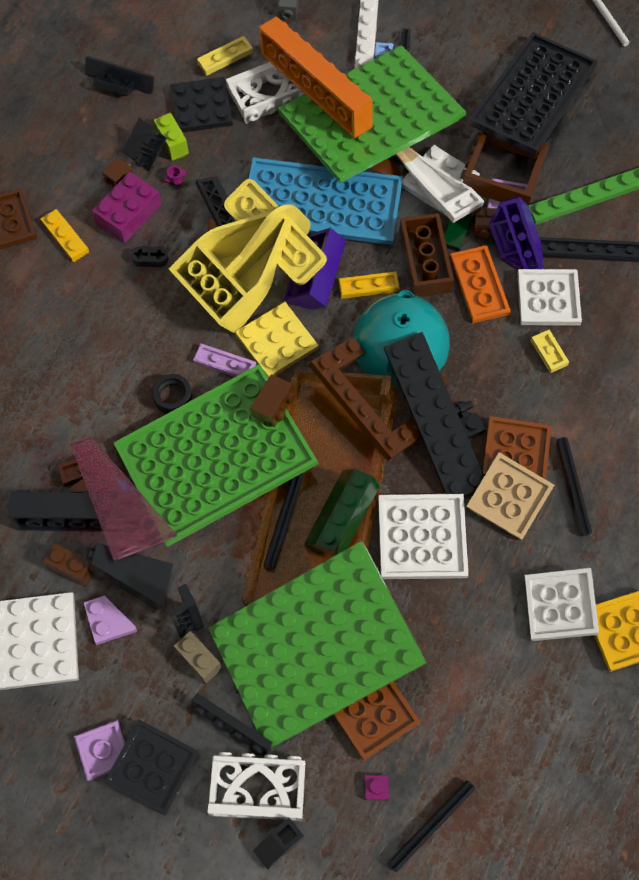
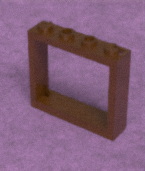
M483 131L482 133L478 132L475 140L477 145L473 144L470 152L472 157L468 156L465 164L467 170L463 169L460 179L463 180L462 183L471 187L480 196L499 202L520 197L529 206L549 146L543 144L537 155L534 156ZM484 143L536 160L526 190L472 174Z

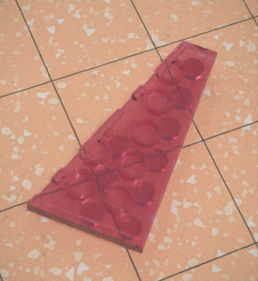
M92 437L70 444L114 561L177 537L175 531Z

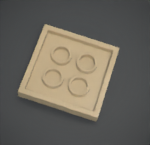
M499 452L466 508L522 540L553 489L554 484Z

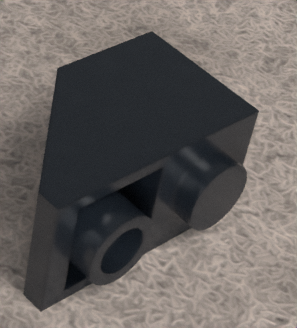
M288 817L253 852L266 869L269 870L304 839V835Z

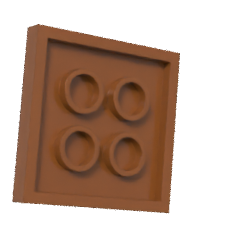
M490 416L482 469L483 475L485 476L500 452L546 480L552 425Z
M394 682L333 714L363 761H366L421 723Z

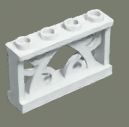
M270 62L226 79L227 92L235 102L245 123L255 121L268 114H273L275 111H278V107L305 94ZM270 82L276 85L281 84V87L275 96H268L258 93L262 88V84ZM240 92L245 95L242 99L238 95ZM251 98L250 106L246 107L245 102Z
M219 752L218 756H213L208 804L209 816L286 820L289 817L292 821H302L306 763L301 761V757L288 756L287 760L278 759L276 755H264V758H255L254 754L247 753L241 754V757H232V753ZM227 765L235 768V772L231 775L226 772L227 777L233 781L231 784L225 783L220 778L221 769ZM240 765L250 766V767H248L247 769H245V770L242 772V769H241V766H240ZM268 767L278 768L276 769V772L274 774ZM286 769H292L297 774L296 782L289 787H284L282 784L288 782L291 777H283L282 772ZM260 772L273 784L275 789L270 790L261 798L259 806H253L251 795L245 789L240 788V786L249 777ZM218 784L227 789L221 804H216ZM298 788L297 808H291L287 792ZM236 792L246 797V801L243 804L237 803V798L240 796L235 795ZM279 794V797L273 798L276 800V804L274 806H270L267 803L268 798L272 795Z

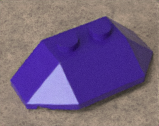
M520 197L501 201L489 222L501 258L517 269H544L541 241L528 205Z

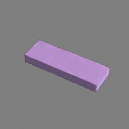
M200 343L193 358L194 364L233 377L257 365L255 361Z

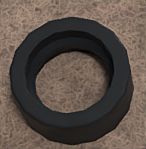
M164 375L153 386L152 395L154 403L159 411L165 414L192 401L190 384L186 378L180 375ZM177 385L182 387L185 393L183 399L174 404L163 402L160 394L167 386Z

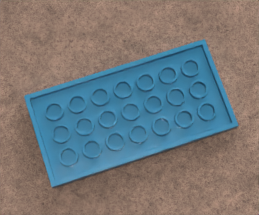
M261 158L252 159L249 179L254 180L279 207L286 204L295 205L310 220L311 226L308 234L331 227L344 239L393 245L403 176L363 171L339 183L324 166Z

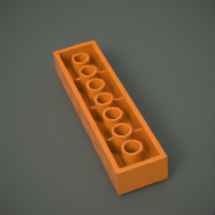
M277 16L259 26L263 57L353 138H357L372 128L373 101L368 94L359 89L357 84L352 83L344 73L335 68L333 63L328 62L320 52L313 49L308 42H305L297 32H294L288 27L286 22L281 21Z

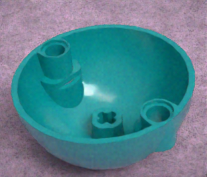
M404 290L398 294L382 297L366 308L355 324L352 337L366 351L356 362L375 381L387 386L399 387L383 348L423 332L440 371L448 358L450 349L447 325L433 305L420 297L414 296L410 291Z

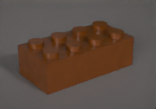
M439 213L400 218L399 233L413 295L422 297L451 293L454 277Z

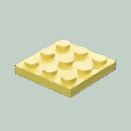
M286 302L235 332L237 338L254 361L257 362V365H261L268 378L271 374L276 376L319 349V345Z

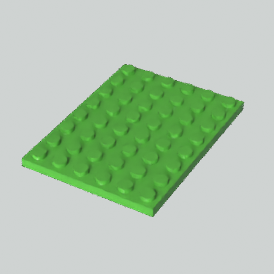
M402 45L345 73L347 78L352 83L357 84L359 89L368 94L373 101L372 128L357 138H353L306 94L278 107V112L339 183L352 178L466 117V111Z
M260 364L114 442L167 547L318 465L316 457L287 409L285 410L286 413L283 420L278 422L276 427L253 417L250 407L268 380Z
M362 541L208 628L258 733L273 742L271 748L427 663Z

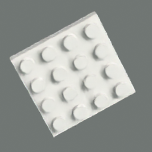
M464 494L378 496L380 566L383 579L468 578Z
M73 592L0 601V690L78 681Z

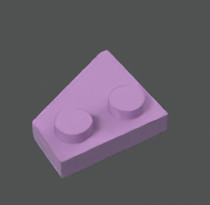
M106 596L84 602L96 645L137 632L135 625Z

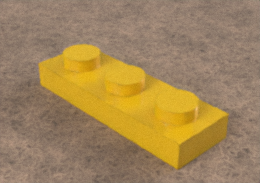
M57 209L41 218L42 224L72 262L89 253L88 247Z

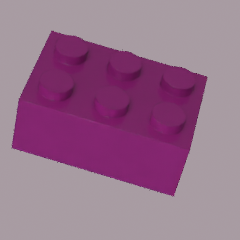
M129 172L92 210L95 223L125 243L162 205L160 193L157 189Z

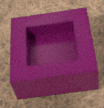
M365 775V800H389L388 775Z

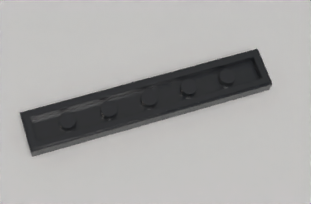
M539 237L543 258L639 262V242Z

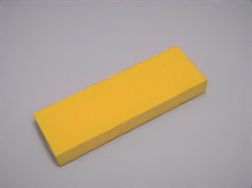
M397 271L338 278L341 299L393 293L400 290Z

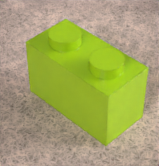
M168 113L154 119L155 129L167 138L163 146L171 160L173 161L189 154L187 140L172 114Z

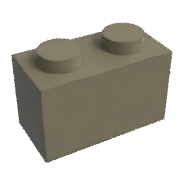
M191 631L174 645L178 655L205 684L222 670L221 663Z

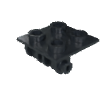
M138 118L123 151L135 159V165L138 167L144 166L151 171L167 138L144 120Z

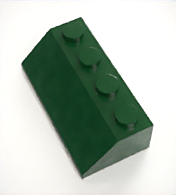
M358 469L342 470L304 545L332 557L347 550L380 487L375 477Z

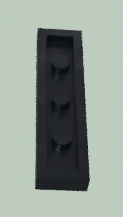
M196 693L192 698L191 709L195 715L200 718H207L216 729L225 730L236 742L245 743L254 754L263 756L269 754L272 741L200 694Z

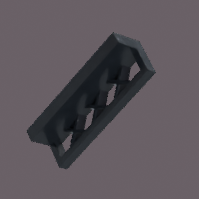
M218 176L196 180L195 184L216 226L219 227L236 222L224 207L228 196Z
M186 583L178 587L183 603L168 610L180 639L190 631L194 633L204 627L197 604Z

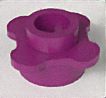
M171 166L167 169V175L164 176L165 182L180 185L186 172L178 166Z

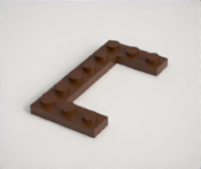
M351 337L312 360L308 366L384 458L389 461L420 440L421 437L413 418L391 432L340 371L362 357L366 352L356 339Z

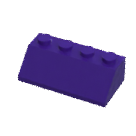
M331 227L307 235L326 255L327 261L303 285L295 283L290 278L283 302H286V304L314 310L325 307L328 303L329 294L334 284V278L346 243V239Z

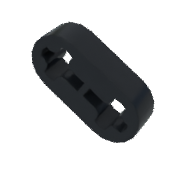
M139 246L131 251L132 262L136 266L163 267L169 261L168 253L162 247ZM139 254H143V256H141V259H137V257H139Z

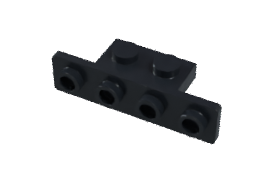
M91 56L85 58V74L96 77L94 79L95 87H99L104 91L115 92L120 96H128L134 89L150 94L153 92V75Z

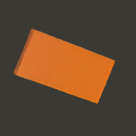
M487 245L450 253L449 259L472 324L510 315L511 311Z

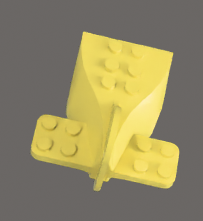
M252 179L245 180L225 200L224 207L236 222L216 227L205 233L169 268L217 323L234 334L244 326L266 297L271 287L277 264L295 283L303 285L327 261L326 255L307 236L311 226L310 220L295 205L286 204L279 207Z

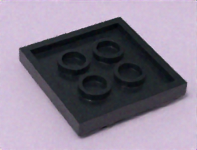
M225 77L170 84L176 123L182 133L233 126Z
M138 719L104 783L166 816L199 751Z

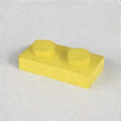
M550 330L531 338V343L550 373L568 366L569 361Z

